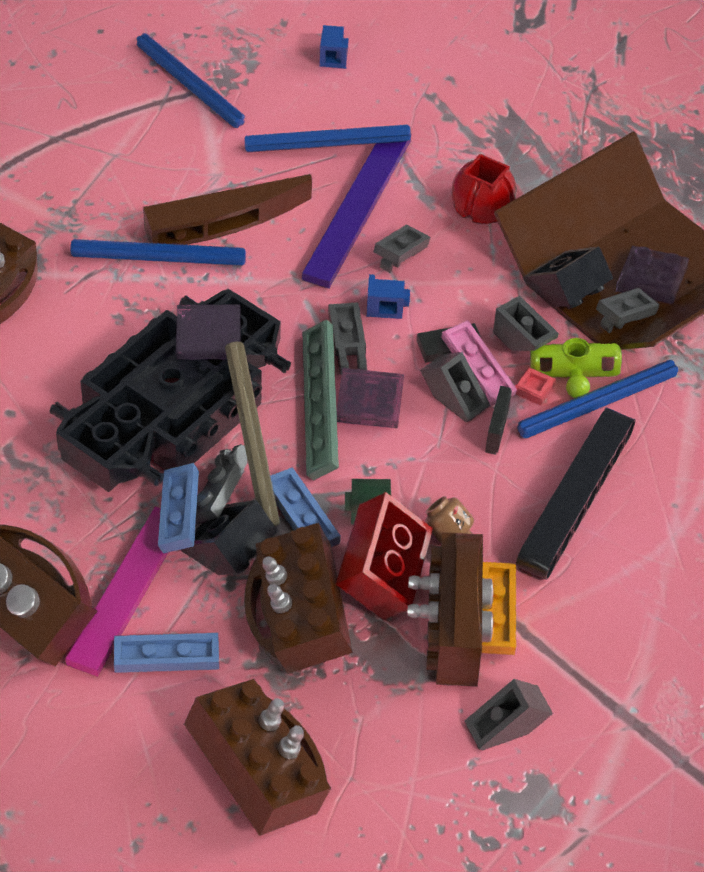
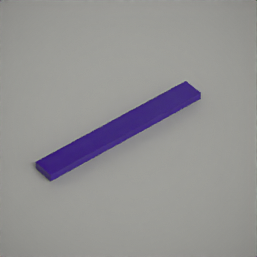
M411 139L405 142L375 144L302 273L303 281L330 289Z

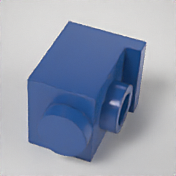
M323 25L319 67L346 69L349 38H344V27Z
M369 274L366 317L402 319L403 307H409L410 289H404L405 281L375 279V275Z

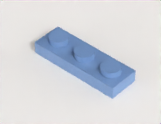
M194 463L164 470L158 547L163 554L194 546L199 470Z
M292 467L271 475L276 505L292 529L296 530L300 527L319 523L331 547L340 544V534Z
M218 633L114 636L115 673L219 669Z

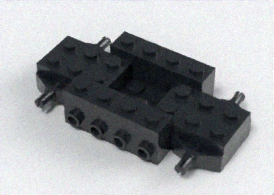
M230 289L223 290L208 300L201 301L199 304L185 295L180 300L179 306L192 313L188 323L166 310L157 318H153L137 335L131 336L126 344L115 353L109 354L105 361L93 371L85 374L80 381L83 402L81 406L68 410L59 402H55V405L53 404L50 407V413L62 420L56 432L61 459L107 492H110L119 483L136 479L139 476L158 486L163 481L164 474L150 466L152 455L154 462L165 470L195 463L240 423L225 350L226 345L231 342H242L244 344L256 407L261 404L262 371L258 368L271 364L285 373L291 366L290 361L277 354L281 338V321ZM176 377L179 379L174 383L165 382L167 378Z

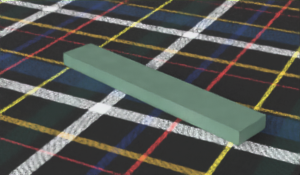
M327 319L302 332L306 475L313 481L339 468L333 325Z

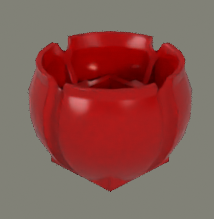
M479 154L476 159L467 162L457 172L451 189L454 208L457 213L463 218H467L470 215L472 222L480 224L498 222L494 212L515 200L517 192L515 178L510 172V166L482 154Z

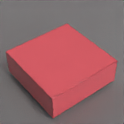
M528 367L515 385L517 389L516 395L541 406L554 388L556 379Z

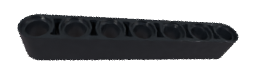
M607 407L603 410L523 544L516 561V567L546 580L550 577L627 444L635 426V419Z

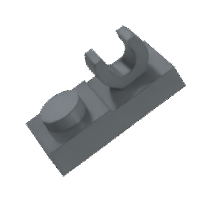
M406 224L375 244L373 251L383 257L380 268L390 273L393 266L400 267L403 261L428 247L430 236Z
M640 288L599 300L596 309L604 315L600 326L610 333L613 326L621 329L625 323L655 315L659 304Z

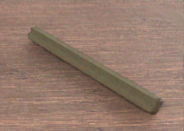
M231 342L226 345L225 350L255 500H257L272 523L277 527L280 524L245 347L242 342Z

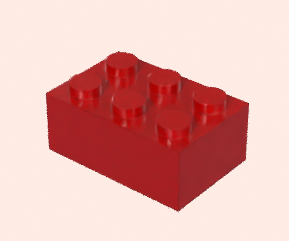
M387 492L360 504L336 585L383 620L407 611L408 605L413 604L416 589L408 587L409 577H420L433 528Z

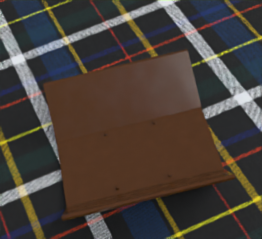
M634 131L494 212L522 277L565 251L600 247L613 279L604 284V290L594 295H586L582 298L583 303L574 308L567 309L566 306L553 307L594 343H616L620 346L621 350L654 347L704 315V230L664 199L638 136ZM640 288L659 304L655 315L625 323L621 329L613 326L610 333L600 326L604 315L596 309L599 300Z

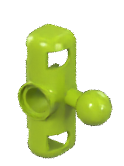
M570 338L564 344L544 345L530 352V368L550 377H570L566 384V391L572 398L589 393L590 382L586 377H613L621 372L622 352L620 346L616 343H588L582 338ZM602 357H614V367L612 370L604 371L601 368ZM540 358H552V369L550 371L544 372L540 370Z

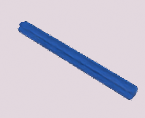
M143 33L137 37V46L230 125L238 128L245 123V115L151 36Z
M406 124L247 135L244 142L247 152L410 141L411 130L410 126Z
M73 239L70 246V252L73 257L244 265L246 262V250L237 247Z
M673 360L664 361L521 420L518 423L517 430L522 438H529L676 377L678 367Z

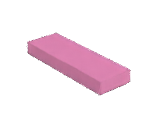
M468 320L442 332L441 338L451 353L463 352L490 404L489 407L496 404L500 386L511 388V397L516 395V387Z

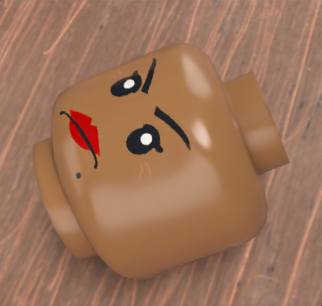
M443 496L435 501L425 512L428 515L425 523L433 528L432 534L440 543L442 541V532L472 534L470 529L473 526L474 518L457 498L447 499Z

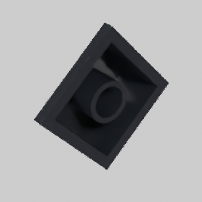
M598 246L565 251L525 275L523 279L528 286L552 307L566 306L567 309H571L582 304V298L586 295H594L604 290V284L612 280L613 276Z
M257 500L226 504L219 518L203 522L195 530L194 546L181 549V551L217 575H238L249 567V560L257 554L255 544L273 537L278 530Z

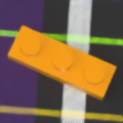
M483 562V578L492 579L493 603L491 609H482V611H492L493 635L491 642H482L481 653L515 655L516 564Z

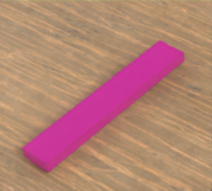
M155 506L98 602L95 608L98 612L79 635L67 655V666L97 677L114 649V636H121L168 554H163L158 547L161 508Z

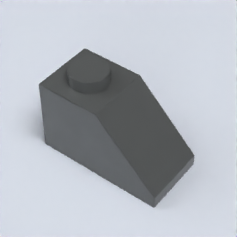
M521 296L496 308L493 333L511 351H535L558 338L559 333Z
M463 352L440 355L420 370L433 396L465 422L470 421L490 406Z
M513 679L469 716L465 723L478 748L486 750L528 735L549 718L553 712L538 685Z

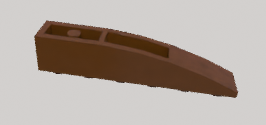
M311 174L145 206L143 207L144 229L150 243L178 245L208 241L237 233L271 220L312 199Z

